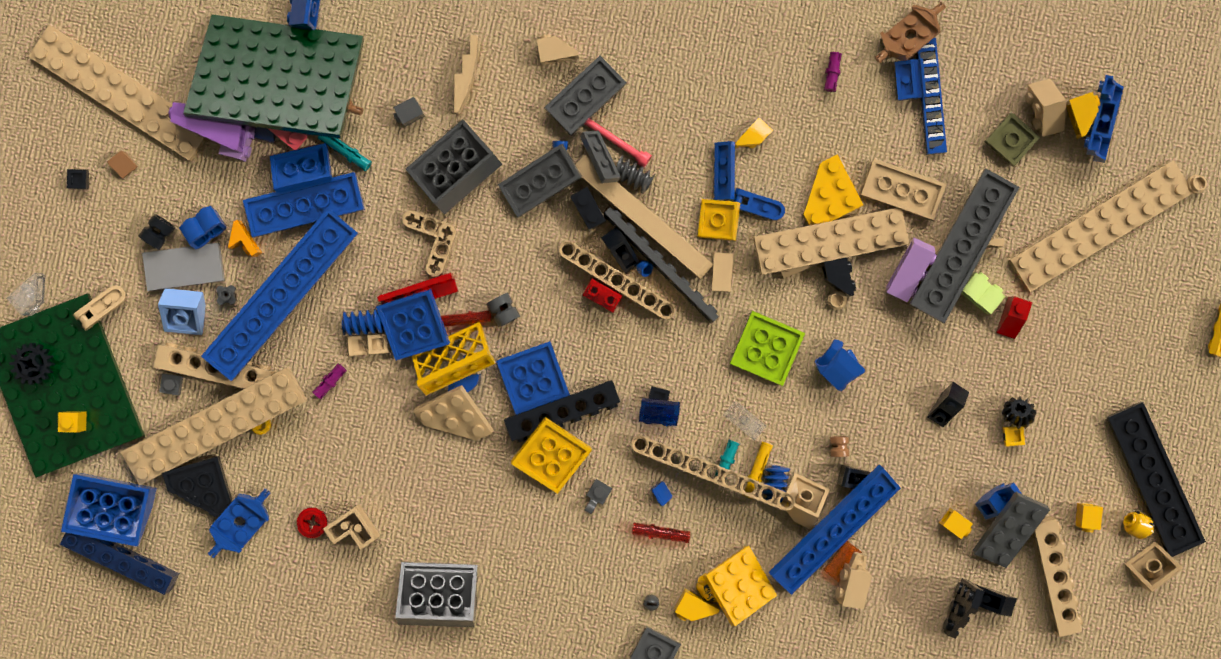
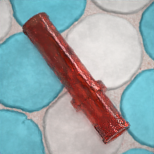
M472 310L468 311V313L444 315L441 318L444 327L466 324L472 326L478 322H491L490 310L473 312Z
M633 522V535H642L649 539L660 538L689 543L690 531L659 527L652 523L648 525Z

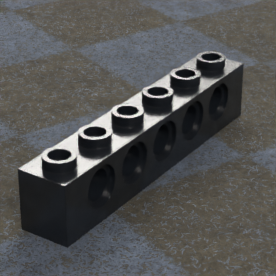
M613 380L505 418L504 422L511 441L516 440L519 443L527 440V436L531 435L541 423V414H548L552 422L563 427L564 422L570 421L575 423L582 420L581 416L588 414L589 417L600 413L599 410L605 407L607 410L616 408L620 399ZM596 394L604 396L605 400L602 404L594 402L593 398ZM579 400L584 401L587 405L583 411L577 410L575 406ZM560 407H565L568 409V415L566 417H560L558 415V409ZM529 420L532 423V429L524 430L522 422Z

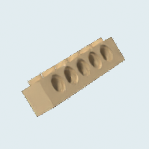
M171 342L158 346L154 368L243 389L276 373L275 370H271L269 365L260 364L258 367L252 365V361H249L237 377L230 381L219 371L214 372L212 365L201 357L203 353L196 352V348L185 346L182 349L178 348V344ZM178 353L182 357L180 363H177L175 360V356ZM195 358H198L201 362L198 368L194 366ZM251 371L257 374L255 381H252L249 377Z
M1046 517L1033 532L1031 538L1053 633L1062 637L1082 632L1081 625H1083V621L1077 612L1078 600L1073 594L1074 582L1068 573L1070 565L1068 559L1064 556L1065 544L1059 534L1061 532L1060 523L1055 518ZM1050 534V542L1045 543V537ZM1052 553H1055V559L1052 562H1050L1049 556ZM1056 572H1059L1060 577L1057 580H1054V574ZM1064 590V596L1058 599V593ZM1068 609V615L1062 617L1063 611Z

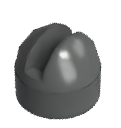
M653 594L646 596L644 599L645 608L650 611L656 610L659 606L658 597ZM647 602L656 603V605H647Z

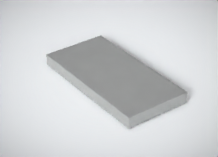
M220 243L206 244L196 250L190 246L142 253L147 291L225 281Z

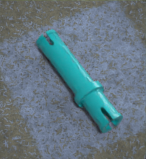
M318 136L319 140L347 158L349 163L353 162L365 172L370 168L372 161L361 155L356 148H351L338 138Z

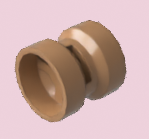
M848 436L830 437V444L832 445L830 450L831 457L849 456V449L847 448L849 443Z

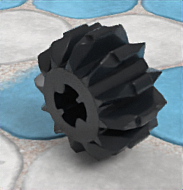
M1021 396L1017 400L1013 397L1010 398L1003 406L1002 415L1005 416L1004 422H1010V427L1016 425L1017 429H1020L1021 426L1026 429L1035 420L1036 410H1034V404H1028V398L1024 401Z

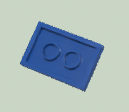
M326 143L270 156L273 187L276 193L332 180Z

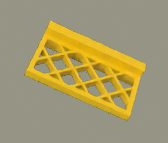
M480 322L448 336L450 344L442 346L445 348L441 355L435 354L438 349L436 348L412 356L418 378L416 380L417 386L425 395L431 394L495 364ZM478 330L479 333L476 339L469 338L472 332ZM462 339L458 347L452 346L455 340ZM467 341L473 343L469 351L463 349ZM477 345L483 346V350L474 353ZM450 349L455 351L452 359L446 357ZM460 353L467 354L464 359L456 361ZM428 355L424 363L418 361V357ZM433 357L438 359L434 367L429 366ZM443 361L449 362L447 367L439 369ZM426 369L432 370L429 375L422 376Z

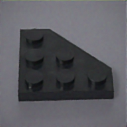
M220 456L162 473L168 492L178 495L188 503L209 512L214 517L220 516L233 501Z
M964 578L956 585L955 593L957 594L955 600H952L950 603L949 611L951 612L943 624L944 633L955 639L959 635L957 630L959 628L964 629L970 621L968 616L978 611L984 594L981 588Z

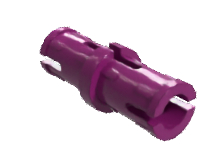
M830 52L828 68L825 70L826 82L824 91L836 92L838 76L841 74L839 69L842 53Z
M337 363L332 371L325 375L321 383L312 391L313 394L322 400L327 392L337 385V381L347 370Z

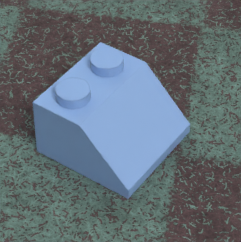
M165 288L158 303L164 332L202 335L206 308L203 292Z

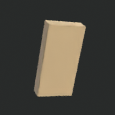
M714 252L711 291L731 292L733 254Z

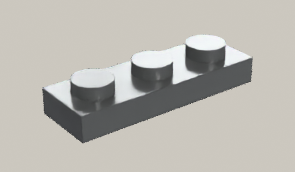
M582 132L580 138L601 183L618 182L621 178L600 132Z

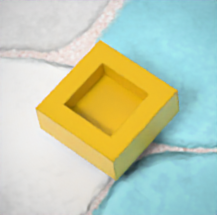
M1016 426L1002 427L1004 446L1025 445L1024 427L1021 426L1020 429H1017Z

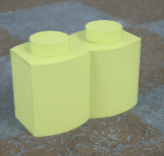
M974 272L961 294L984 313L991 315L1006 296L1002 293V288L996 284L991 285L987 281L989 278L981 272Z

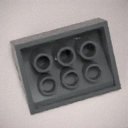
M462 119L410 164L406 170L445 215L496 171L502 163Z
M401 562L395 616L397 624L475 627L478 565Z

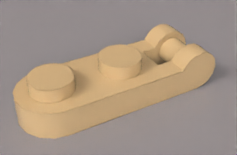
M120 286L109 287L76 311L73 317L82 323V327L86 331L123 304L126 300V293ZM89 311L94 315L90 319L86 316V313Z

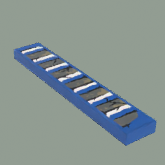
M933 38L917 52V59L923 58L927 97L921 98L927 155L947 152L936 38Z

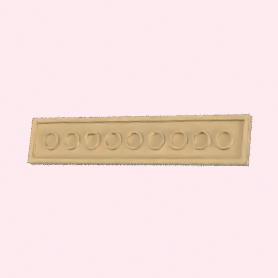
M48 25L28 56L189 161L193 160L206 140V137L170 122L169 109L172 107V103L51 25Z
M1172 160L1008 261L1027 292H1032L1193 192L1189 190L1188 182L1175 161Z
M288 366L121 451V454L138 484L141 485L161 475L163 472L169 471L306 402L307 399Z

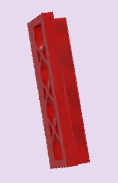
M448 273L377 296L378 302L384 304L431 289L434 299H438L459 292L453 273Z

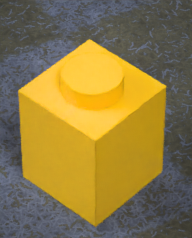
M87 411L59 412L58 432L86 431Z
M1077 503L1075 526L1082 528L1083 532L1093 533L1094 529L1101 530L1103 507L1096 504Z
M951 508L948 509L939 521V524L960 539L969 535L973 523Z

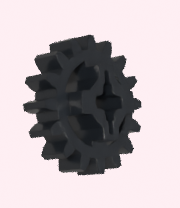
M36 343L23 344L22 348H16L15 350L18 354L11 355L15 360L10 362V365L14 366L11 372L17 373L15 379L22 378L21 383L28 382L29 385L43 383L42 379L48 380L49 376L47 374L54 372L50 367L55 365V363L50 361L54 356H48L50 349L43 350L44 345H36ZM32 351V353H29L28 356H24L26 353ZM36 372H41L39 375L32 377Z

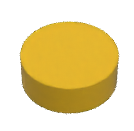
M268 420L252 428V431L258 435L267 433L271 428V421Z

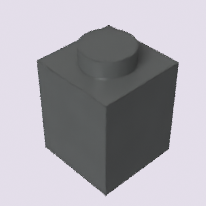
M415 97L394 107L396 113L393 115L397 123H402L405 127L425 117Z

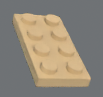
M873 159L860 196L933 221L946 184Z

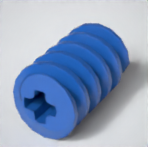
M374 309L373 315L370 314L369 310H366L365 316H363L361 311L358 312V316H355L354 311H351L350 317L347 316L346 312H343V335L345 336L346 332L349 336L353 335L354 332L356 335H360L361 330L364 334H368L369 330L372 334L376 333V330L379 333H383V325L377 310Z
M771 465L770 468H765L770 475L764 476L765 479L769 480V483L764 484L786 492L782 487H787L788 484L783 480L789 479V476L784 472H789L790 468L779 465ZM767 489L762 492V494L766 495V498L763 499H772V490Z

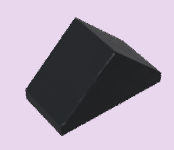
M841 465L837 483L843 487L855 488L871 472Z

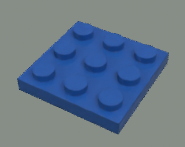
M431 289L376 306L395 360L450 344Z
M551 341L496 361L516 415L570 395Z

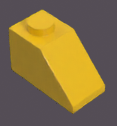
M684 589L674 611L681 620L695 621L718 614L720 609L717 605L706 602L702 597Z

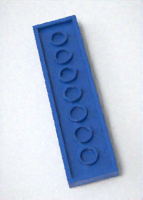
M879 464L769 571V574L792 595L901 489L900 486Z

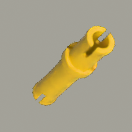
M761 441L750 475L747 476L748 478L762 483V474L773 445ZM747 482L744 490L747 493H751L754 491L755 486L752 482Z

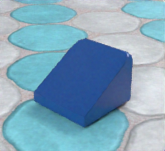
M663 481L651 489L660 506H664L672 498L671 492Z

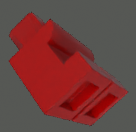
M594 279L590 280L582 294L614 313L623 297Z

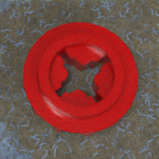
M317 507L307 508L299 514L297 528L303 536L317 538L325 532L323 528L327 526V517L324 511L317 509ZM314 517L318 525H314L311 529V524L307 520H311Z

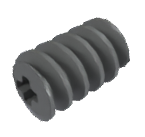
M622 155L616 164V168L621 176L620 182L623 183L627 180V186H631L634 183V190L641 187V193L643 194L648 190L656 173L650 177V170L643 173V166L637 170V163L635 162L630 166V159L623 162Z

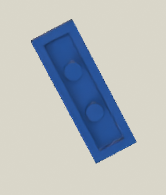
M733 141L715 142L714 200H735V142Z

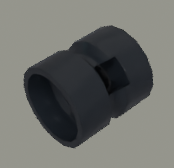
M153 214L148 221L149 226L144 227L138 236L150 246L160 250L166 242L165 237H169L175 230V227L161 216ZM158 228L159 230H161V232L158 233L154 229Z

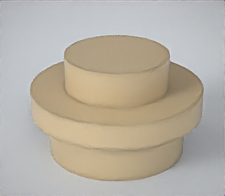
M1192 175L1187 180L1188 188L1194 194L1203 192L1207 187V181L1201 175Z
M833 291L829 294L827 302L830 308L840 310L845 307L847 298L843 292Z

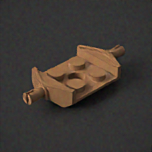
M940 2L933 9L913 5L912 12L885 34L882 31L880 35L884 49L875 56L876 61L881 63L888 56L900 61H907L941 32L937 15L946 8L944 3ZM908 34H916L913 39L906 38Z

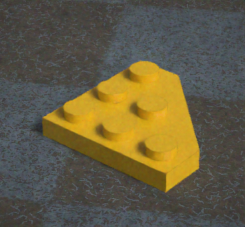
M838 154L819 163L803 213L808 226L834 221L863 206Z

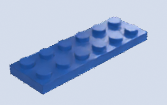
M355 172L332 177V180L243 200L252 238L315 223L328 208L338 217L365 210Z

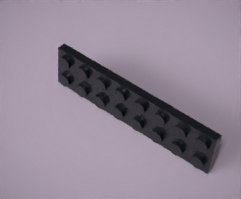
M1140 401L1107 416L1108 424L1150 518L1153 520L1154 527L1165 551L1171 557H1174L1205 543L1203 534L1144 402Z

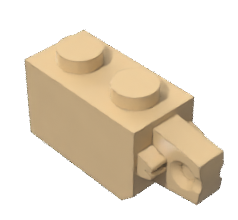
M854 552L849 564L845 563L844 568L840 572V584L836 589L835 596L842 606L864 609L872 579L871 574L866 570L867 556L864 553Z

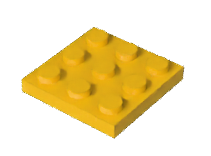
M545 417L513 457L511 464L558 494L590 454L592 448Z
M745 546L703 575L731 627L738 625L777 596L750 546Z

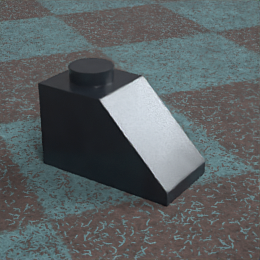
M617 227L601 237L625 274L640 263L628 241Z
M975 584L984 591L979 607L999 615L1012 616L1017 598Z

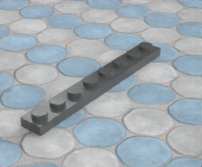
M609 208L603 216L614 227H617L623 236L710 323H713L719 317L716 314L717 310L711 304L707 305L703 301L704 297L697 290L693 291L689 287L690 283L684 277L680 278L676 274L677 270L670 263L666 264L662 260L663 256L657 250L653 251L648 246L650 243L643 236L639 237L635 233L636 229L629 222L626 224L621 219L623 216L619 211Z

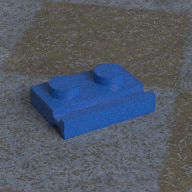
M923 58L895 62L898 101L926 98Z

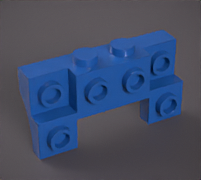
M1106 75L1105 80L1099 83L1098 92L1101 93L1099 111L1095 117L1094 124L1091 125L1087 135L1091 136H1086L1084 148H1087L1086 155L1094 156L1093 161L1101 163L1106 161L1124 86L1114 80V76Z

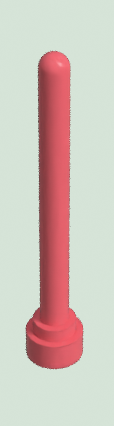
M591 119L585 123L586 126L594 131H599L601 136L636 158L635 161L638 162L639 166L645 168L650 161L652 155L648 152H639Z

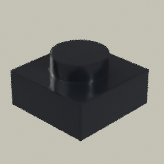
M67 169V189L89 190V170Z
M651 386L647 405L666 409L670 391Z

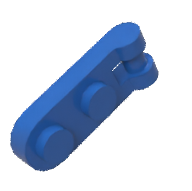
M736 188L735 200L732 202H740V210L774 221L784 216L785 207L781 202ZM743 197L748 198L747 205L741 204Z

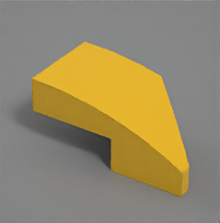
M758 118L735 143V148L740 146L755 148L773 130Z

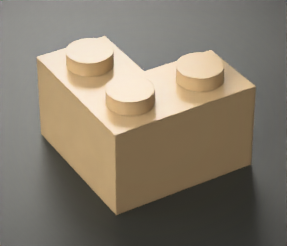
M1046 79L1028 84V93L1025 96L1027 103L1031 104L1035 113V119H1033L1034 129L1038 130L1042 137L1064 131L1066 99L1053 81Z
M360 504L323 528L333 544H336L350 534L360 550L381 536Z

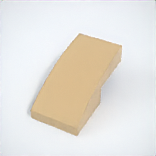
M386 334L347 337L349 356L388 353Z

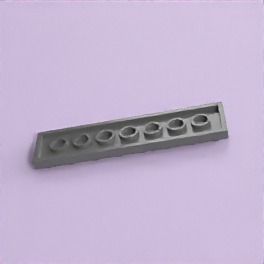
M986 168L982 171L940 247L934 263L930 265L909 305L941 323L946 322L1019 190V186Z

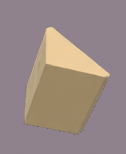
M1156 541L1125 563V566L1140 586L1150 592L1155 591L1183 570V567Z

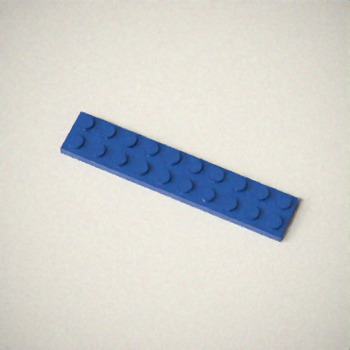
M328 208L201 357L226 378L233 381L359 233Z

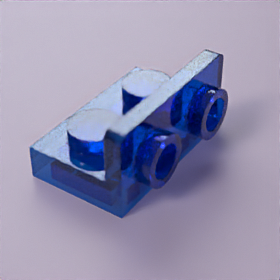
M642 398L639 422L662 424L667 427L677 426L680 402Z

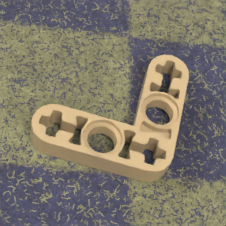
M407 211L402 219L405 226L436 237L426 270L433 277L442 275L457 235L456 228L450 223L415 211ZM414 214V218L420 221L421 217H424L421 222V228H417L419 224L415 222L409 225L407 217H411ZM429 220L435 223V228L432 231H427L424 227L425 223ZM448 227H451L450 231H452L453 234L448 235L447 241H450V244L448 245L445 242L439 241L440 238H445V233H443V230L448 229ZM439 245H445L447 248V252L443 256L438 255L436 252V248ZM434 256L444 259L443 263L439 261L438 267L440 271H436L435 274L430 269V266L435 265L437 261L433 259Z

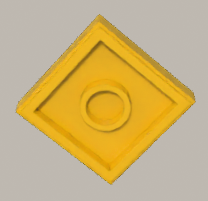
M702 199L697 237L736 241L740 202Z

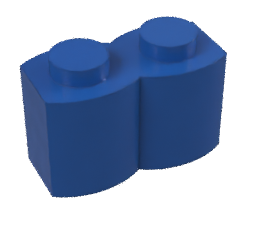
M212 206L202 208L195 217L186 219L179 227L188 244L195 250L206 245L212 238L220 235L227 228L218 212Z

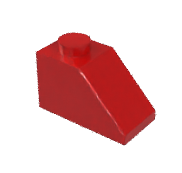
M1015 296L1008 297L996 333L1015 339L1027 321L1033 302Z

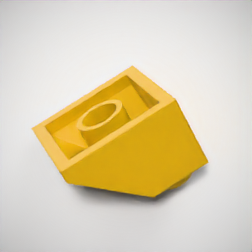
M1093 92L1066 102V109L1077 139L1086 136L1099 111L1100 101L1097 95L1094 96Z

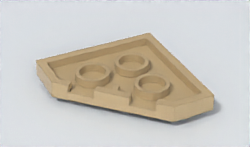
M462 385L414 409V413L426 427L472 440H479L493 432V428Z

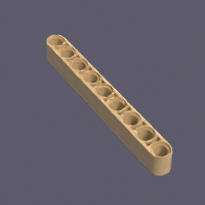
M585 154L577 161L575 165L586 183L700 280L713 266L708 259L618 182L601 183L591 159Z
M637 436L632 441L633 450L639 454L781 510L787 511L794 506V498L787 492L644 436ZM639 440L646 442V447L643 450L637 449L636 444ZM660 446L664 449V454L661 457H656L654 450ZM678 453L682 456V461L679 464H674L672 457ZM696 460L700 463V468L697 471H692L690 463ZM710 468L718 470L716 478H709L708 470ZM728 475L736 477V483L732 486L726 483ZM747 482H752L755 486L754 491L751 493H747L744 490V485ZM765 489L772 490V499H763L762 492ZM783 496H788L792 500L791 505L787 508L780 504Z

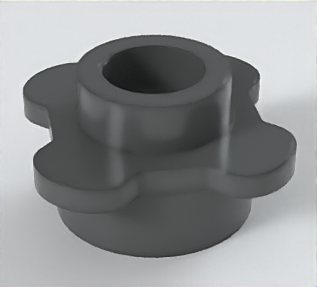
M233 285L217 287L218 304H234L236 302V288Z

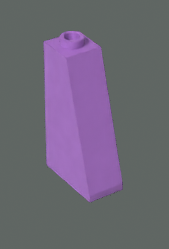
M173 102L172 107L169 109L170 122L239 153H243L246 125L185 117L183 113L185 104Z

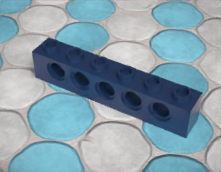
M65 533L60 545L163 595L172 591L180 574L116 542Z

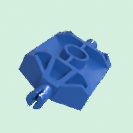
M264 488L258 497L247 494H238L209 528L216 542V545L208 552L209 556L212 555V558H215L221 549L239 553L242 551L244 545L269 520V514L263 503L271 494L270 491ZM237 517H243L245 523L237 525L234 520Z

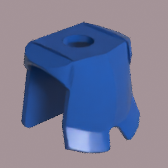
M834 339L824 355L817 358L814 363L822 376L837 390L843 391L847 384L862 375L865 369L858 363L852 350L848 349L846 351L842 348L844 343Z

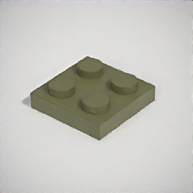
M1010 112L984 142L1014 167L1040 137L1015 114Z

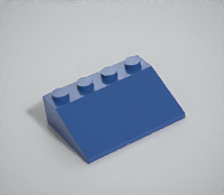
M84 473L73 474L61 532L138 547L153 508L157 488Z

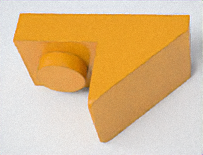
M235 220L232 226L228 249H235L243 243L242 248L248 256L257 257L262 254V251L243 222Z

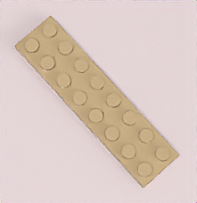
M899 208L753 237L761 275L909 245L903 211Z

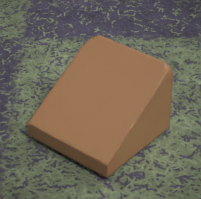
M122 150L107 161L109 166L123 179L138 167L127 152Z

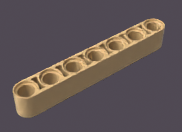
M565 241L560 245L559 253L564 259L658 317L669 319L674 315L675 308L670 302L576 244ZM566 245L573 247V253L569 256L563 254V247ZM582 255L590 258V262L586 266L579 263V258ZM599 265H603L606 268V273L602 276L595 273V268ZM615 275L622 277V284L619 286H615L611 282L612 277ZM635 285L638 287L639 292L636 296L629 295V286ZM647 295H651L655 299V303L652 306H647L644 303V298ZM668 305L671 308L669 316L661 314L660 309L662 306Z

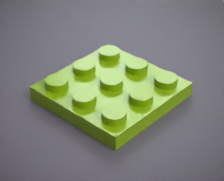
M751 311L729 364L783 386L805 333Z

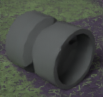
M505 293L486 303L490 312L495 314L494 320L498 327H502L520 317L516 307H512L513 301L509 293ZM504 306L506 310L501 312L499 307Z

